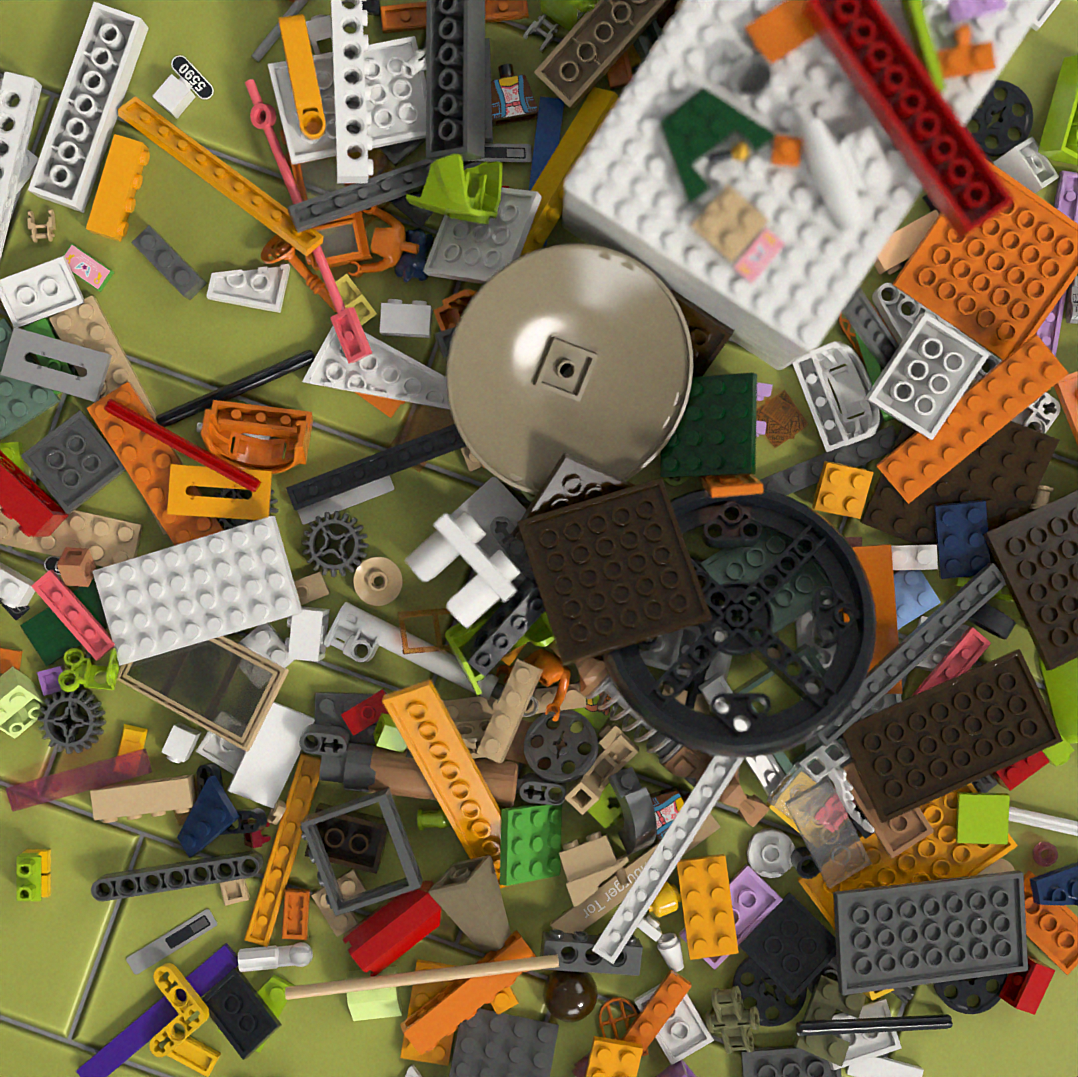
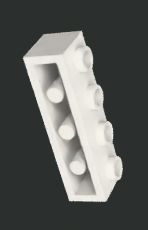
M0 562L1 602L11 608L27 606L35 593V590L31 587L35 582Z

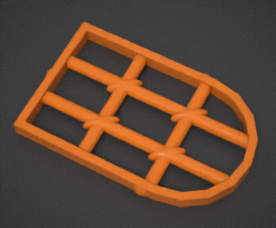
M621 997L611 998L601 1006L599 1027L604 1038H606L603 1026L611 1024L615 1036L613 1039L620 1040L621 1038H619L616 1029V1022L624 1020L628 1030L630 1027L629 1018L638 1016L634 1005L628 999ZM619 1001L622 1017L614 1019L610 1003ZM623 1002L631 1006L634 1013L626 1015ZM606 1007L609 1018L608 1021L602 1022L601 1015ZM646 1049L642 1056L649 1055L648 1049Z

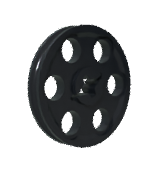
M994 80L982 98V108L975 109L968 121L973 120L977 122L978 131L976 133L968 131L983 155L987 153L988 156H1002L1027 139L1033 125V109L1029 98L1018 86L1007 81ZM996 88H1001L1005 91L1006 97L1004 100H997L994 97V90ZM1014 104H1020L1024 108L1023 116L1014 115L1012 112ZM1004 108L999 115L998 121L987 129V126L992 122V115H995ZM1010 128H1015L1019 131L1020 137L1018 140L1014 141L1008 137V130ZM987 136H992L996 139V148L990 149L985 145V138Z
M750 957L743 960L733 977L732 987L738 986L740 988L743 1001L747 997H754L756 999L755 1007L759 1013L761 1026L774 1027L791 1021L801 1011L805 1003L807 987L798 995V1001L795 1004H787L785 1002L787 994ZM746 972L754 975L753 982L748 985L740 981L742 974ZM761 978H763L765 982L770 986L774 985L773 990L778 999H775L773 994H770L769 991H766L764 993L766 988ZM769 1007H776L779 1010L776 1018L769 1019L766 1017L765 1012Z
M1007 974L971 978V981L961 979L933 983V986L940 999L951 1009L963 1014H978L991 1009L1001 999L999 994L1007 980ZM991 979H995L998 982L996 990L987 991L986 983ZM949 985L956 987V994L952 997L944 995V990ZM972 994L978 995V1003L975 1006H968V996Z

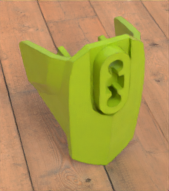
M459 154L438 159L430 166L421 197L407 194L406 200L411 205L449 216V218L489 224V218L497 219V209L501 201L502 162L495 161L467 168L464 171L462 157Z

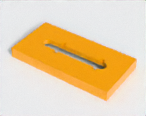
M171 464L167 514L243 520L267 518L270 514L272 471L241 469L259 479L261 484L256 492H252L250 499L190 496L186 493V489L189 486L248 489L208 467Z

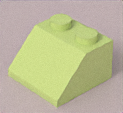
M397 966L387 967L376 976L398 974ZM362 970L349 971L345 980L371 977V970L367 973ZM399 986L347 993L348 1007L353 1021L402 1016Z

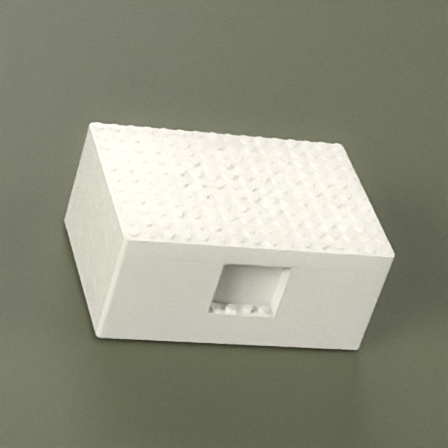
M685 0L567 178L564 191L562 226L589 245L605 247L635 259L652 271L669 291L671 289L734 330L730 337L731 340L773 368L782 370L813 351L819 345L923 189V186L819 35H816L772 64L774 72L772 85L761 96L746 98L738 95L732 89L729 75L734 62L744 55L760 54L758 50H754L755 45L745 31V26L785 0ZM877 0L915 54L901 1ZM1005 0L1007 7L1004 11L955 24H950L947 9L940 13L928 14L925 12V8H923L935 52L956 47L953 30L958 29V25L970 24V45L989 41L993 42L996 70L944 80L946 91L942 95L963 126L1048 0ZM705 87L772 131L775 135L802 138L799 128L812 120L821 118L839 146L847 136L871 126L893 178L867 190L857 189L864 221L843 230L824 201L808 164L803 143L800 166L798 168L770 165L774 139L755 154L750 149L749 157L744 161L731 159L715 164L708 163L707 155H710L712 152L729 149L739 141L745 142L735 132L693 165L710 186V189L689 205L659 122L698 90ZM727 184L769 220L732 264L690 228ZM767 228L781 239L785 245L757 279L750 283L734 269V266Z

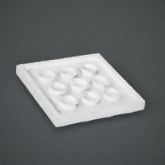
M501 188V201L497 209V219L489 218V224L458 220L444 215L423 272L428 276L485 284L495 273L520 257L542 196L536 191Z

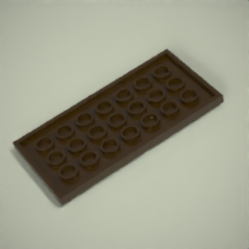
M1020 649L1009 652L854 722L841 734L881 823H885L1063 741Z

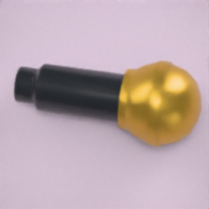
M739 141L729 149L712 152L710 155H707L708 163L714 164L731 159L744 161L749 157L750 149L745 142Z

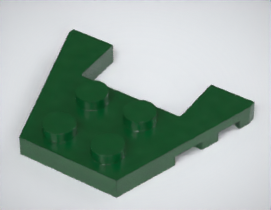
M705 87L698 90L659 122L689 205L710 189V186L693 165L737 132L755 154L775 137L772 131Z

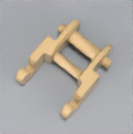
M53 209L48 210L51 216L48 217V222L38 225L35 224L33 211H28V216H30V218H27L28 229L32 231L30 237L34 243L38 242V239L48 238L50 242L53 241V237H55L53 230H56ZM37 228H47V233L38 234Z

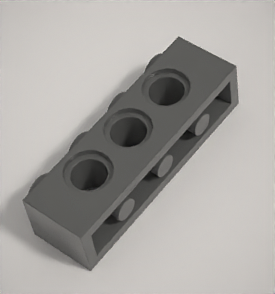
M552 929L549 932L543 931L540 956L558 954L559 967L546 970L639 976L643 947L639 938L631 935L614 964H612L597 953L586 954L588 949L594 947L602 933L588 935V933L583 931H575L572 934ZM566 946L573 947L568 953L561 952Z

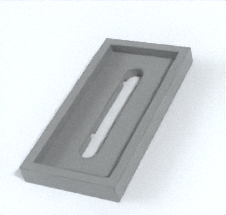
M14 327L0 375L97 402L101 396L112 355ZM27 353H34L83 367L87 370V375L79 377L27 362L25 356Z

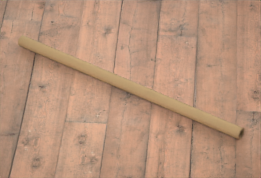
M558 954L289 986L285 987L286 1000L556 968L559 967Z

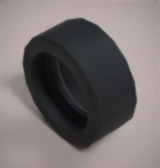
M986 603L968 618L976 626L1004 640L1008 638L1016 625V622L1009 616Z

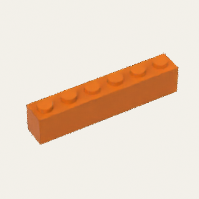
M516 930L504 942L505 945L497 951L491 950L475 964L537 956ZM523 972L454 980L400 1024L403 1034L420 1055L430 1052L437 1046L439 1040L445 1035L449 1036L454 1033L461 1022L465 1019H471L477 1013V1009L483 1004L492 1002L499 991L510 987Z

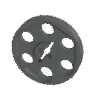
M569 709L560 710V725L554 730L547 728V724L556 714L555 712H549L547 715L544 713L539 716L529 727L524 740L525 757L532 770L542 779L554 783H568L579 779L590 770L598 754V738L593 726L582 714ZM582 722L584 724L583 730L580 733H573L571 731L573 723ZM542 737L544 743L541 747L534 748L531 746L533 738ZM563 740L566 747H562L559 752L556 744L559 745ZM582 744H590L592 748L589 754L580 755L578 753L579 747ZM545 758L550 759V768L540 770L538 767L539 762ZM567 762L575 764V770L571 774L562 772V767Z

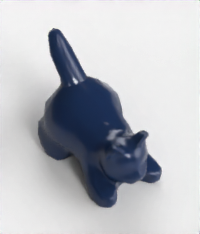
M420 228L405 231V241L419 244L418 254L403 251L398 263L394 267V272L398 277H403L405 283L410 281L412 277H416L419 281H425L429 276L423 270L427 262L428 252L434 243V237L431 234L426 235Z

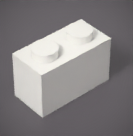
M388 299V303H381V335L431 338L432 307L427 305L426 301L415 300L412 301V304H402V300Z

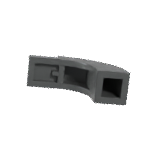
M632 767L613 774L608 778L621 805L624 816V826L618 832V835L627 855L650 846L655 841L657 834L656 816L650 795L646 787H641Z

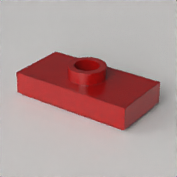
M384 688L341 714L353 736L377 722L381 713L389 715L382 701L383 696L387 694Z

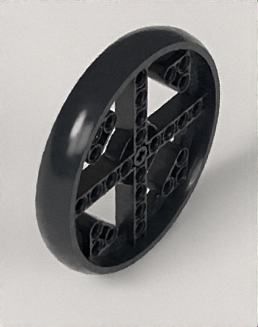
M703 488L671 499L670 502L681 533L684 534L704 526L702 540L708 547H752L759 541L762 533L761 526L776 530L791 538L793 542L751 585L738 581L720 585L691 559L698 580L705 584L702 592L712 617L711 620L698 624L702 635L657 681L644 664L638 648L642 651L652 650L657 645L658 637L653 638L650 642L642 641L603 653L602 657L606 669L620 695L646 724L661 735L684 747L714 756L744 758L771 755L791 749L820 734L839 718L856 697L867 676L873 657L877 626L876 608L870 582L857 554L843 535L822 515L807 505L775 491L763 489V493L712 498ZM733 513L737 516V519L729 520L725 517V514ZM712 529L717 530L720 536L716 538L711 537L708 531ZM751 529L755 532V536L748 537L743 531ZM805 545L810 552L802 553L797 546ZM812 558L819 564L831 587H820L812 598L814 641L817 646L823 649L831 648L837 643L833 659L823 678L772 633L774 616L769 603ZM788 562L792 565L793 569L789 571L784 570L781 567V563ZM764 580H773L776 583V587L768 588L764 584ZM819 596H827L831 604L825 605L821 603ZM719 597L723 600L724 604L715 606L711 603L710 599ZM755 597L758 599L759 604L755 606L750 605L746 598ZM838 613H846L850 621H841ZM732 615L734 617L736 615L740 616V620L733 622L731 620ZM716 631L724 634L725 639L723 641H716L712 637V633ZM756 631L760 634L761 639L754 641L750 639L748 633ZM821 631H830L833 639L827 640L823 638ZM770 648L777 649L780 657H770L767 650ZM698 649H703L707 652L708 657L699 659L694 652ZM720 653L731 656L753 653L802 698L791 707L767 716L771 709V701L763 693L717 694L712 699L709 707L711 716L695 711L676 700ZM787 666L797 667L799 675H790L787 672ZM686 667L690 670L691 674L688 677H681L677 673V669ZM806 684H815L818 687V693L808 692ZM662 685H669L672 687L673 693L671 695H663L659 688ZM756 701L761 702L765 707V711H754L752 703ZM717 702H724L728 706V711L725 713L718 712L715 704ZM739 719L745 721L747 729L739 731L736 729L734 721Z

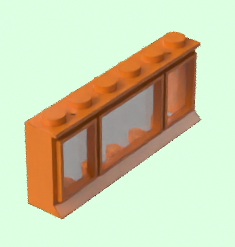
M282 129L280 130L283 145H286L285 134ZM289 153L285 154L289 168H292L294 181L303 201L355 184L337 183L336 156L292 165ZM363 211L313 227L324 236L321 248L329 268L348 265L351 261L363 262L373 260L368 244V233L364 225ZM313 252L306 256L307 264L312 265L315 271H319Z

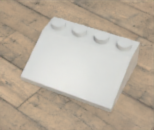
M926 313L920 314L864 399L933 440L990 354Z

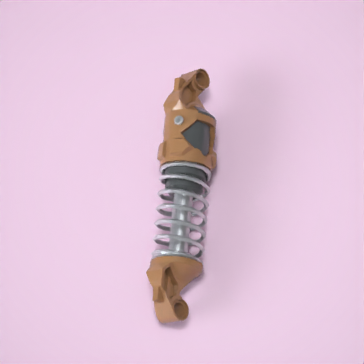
M554 640L548 646L560 657ZM602 654L574 662L579 671V693L584 697L586 696L587 699H592L603 692L598 701V709L604 710L614 704L610 712V720H618L625 716L622 723V731H630L637 727L634 741L642 742L648 739L646 745L647 752H656L659 756V763L673 775L675 774V776L683 777L695 787L714 755L698 752L679 745L646 724L620 695L606 669ZM608 694L612 699L604 705H602L605 697ZM620 705L624 710L620 712L618 715L614 716L618 706ZM631 716L637 720L630 726L626 727ZM644 726L649 732L638 738ZM739 767L717 800L739 808L737 813L752 827L770 810L755 794L752 796L744 794L739 784Z

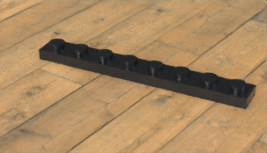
M453 424L286 487L293 508L297 511L466 447V444L456 425Z

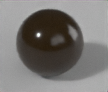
M554 970L545 981L543 988L544 1003L548 1011L561 1021L577 1022L586 1018L592 1012L597 1002V986L589 972Z

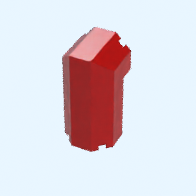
M422 881L420 888L391 897L345 933L343 941L345 944L350 942L351 947L348 949V952L362 971L367 973L371 970V977L378 975L440 926L442 908L429 893V890L434 885L432 881Z

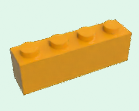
M114 134L86 229L91 233L121 242L122 237L126 236L129 227L127 222L129 213L134 211L136 200L134 199L136 190L140 189L143 182L142 170L144 166H147L150 159L149 148L143 142Z

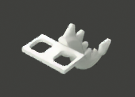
M836 739L829 746L836 745L842 751L844 756L839 760L833 761L825 752V749L828 747L822 745L799 763L816 783L828 774V777L835 785L837 798L846 812L864 830L871 833L875 831L873 826L866 819H862L860 813L854 809L856 805L852 802L854 797L850 792L853 787L846 779L845 770L839 766L850 758V755ZM814 758L818 759L825 767V770L819 775H814L806 766Z

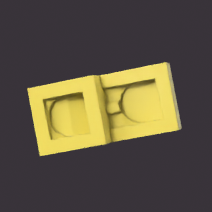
M347 273L335 282L345 308H355L361 326L377 314Z

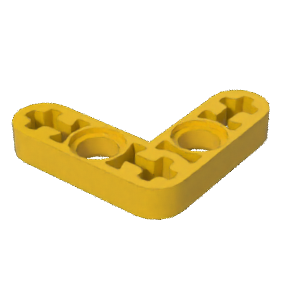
M165 963L158 967L153 975L154 982L179 1013L176 1018L151 1039L149 1044L150 1051L156 1057H164L209 1018L207 1005L179 969L172 963ZM165 972H169L170 975L168 976V979L165 980L163 978V975L165 974ZM174 982L178 983L176 986L170 987ZM177 989L185 991L187 996L185 1001L177 998ZM198 1010L200 1015L190 1022L188 1018ZM176 1023L184 1027V1035L180 1036L175 1032L174 1026ZM169 1037L170 1041L163 1048H160L159 1044L161 1041Z

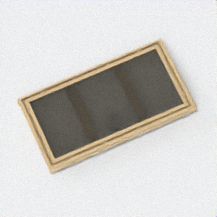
M220 636L121 666L116 680L248 752L289 670L226 636Z

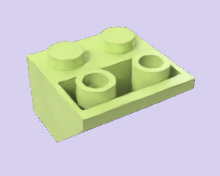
M11 667L0 676V730L15 739L35 723L39 716L44 715L40 711L41 707L48 706L45 704L46 698L30 678L14 667Z

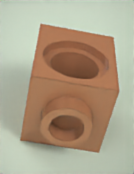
M66 547L57 563L65 586L89 587L94 577L92 571L97 570L89 548Z

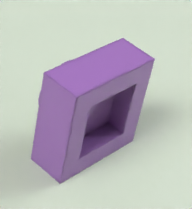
M64 665L37 672L43 696L61 691L58 677L65 671Z

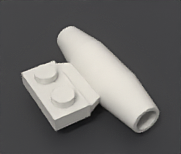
M821 118L802 125L799 129L807 161L825 203L843 230L863 222L864 217L857 189L867 190L893 178L872 127H867L847 136L838 146Z

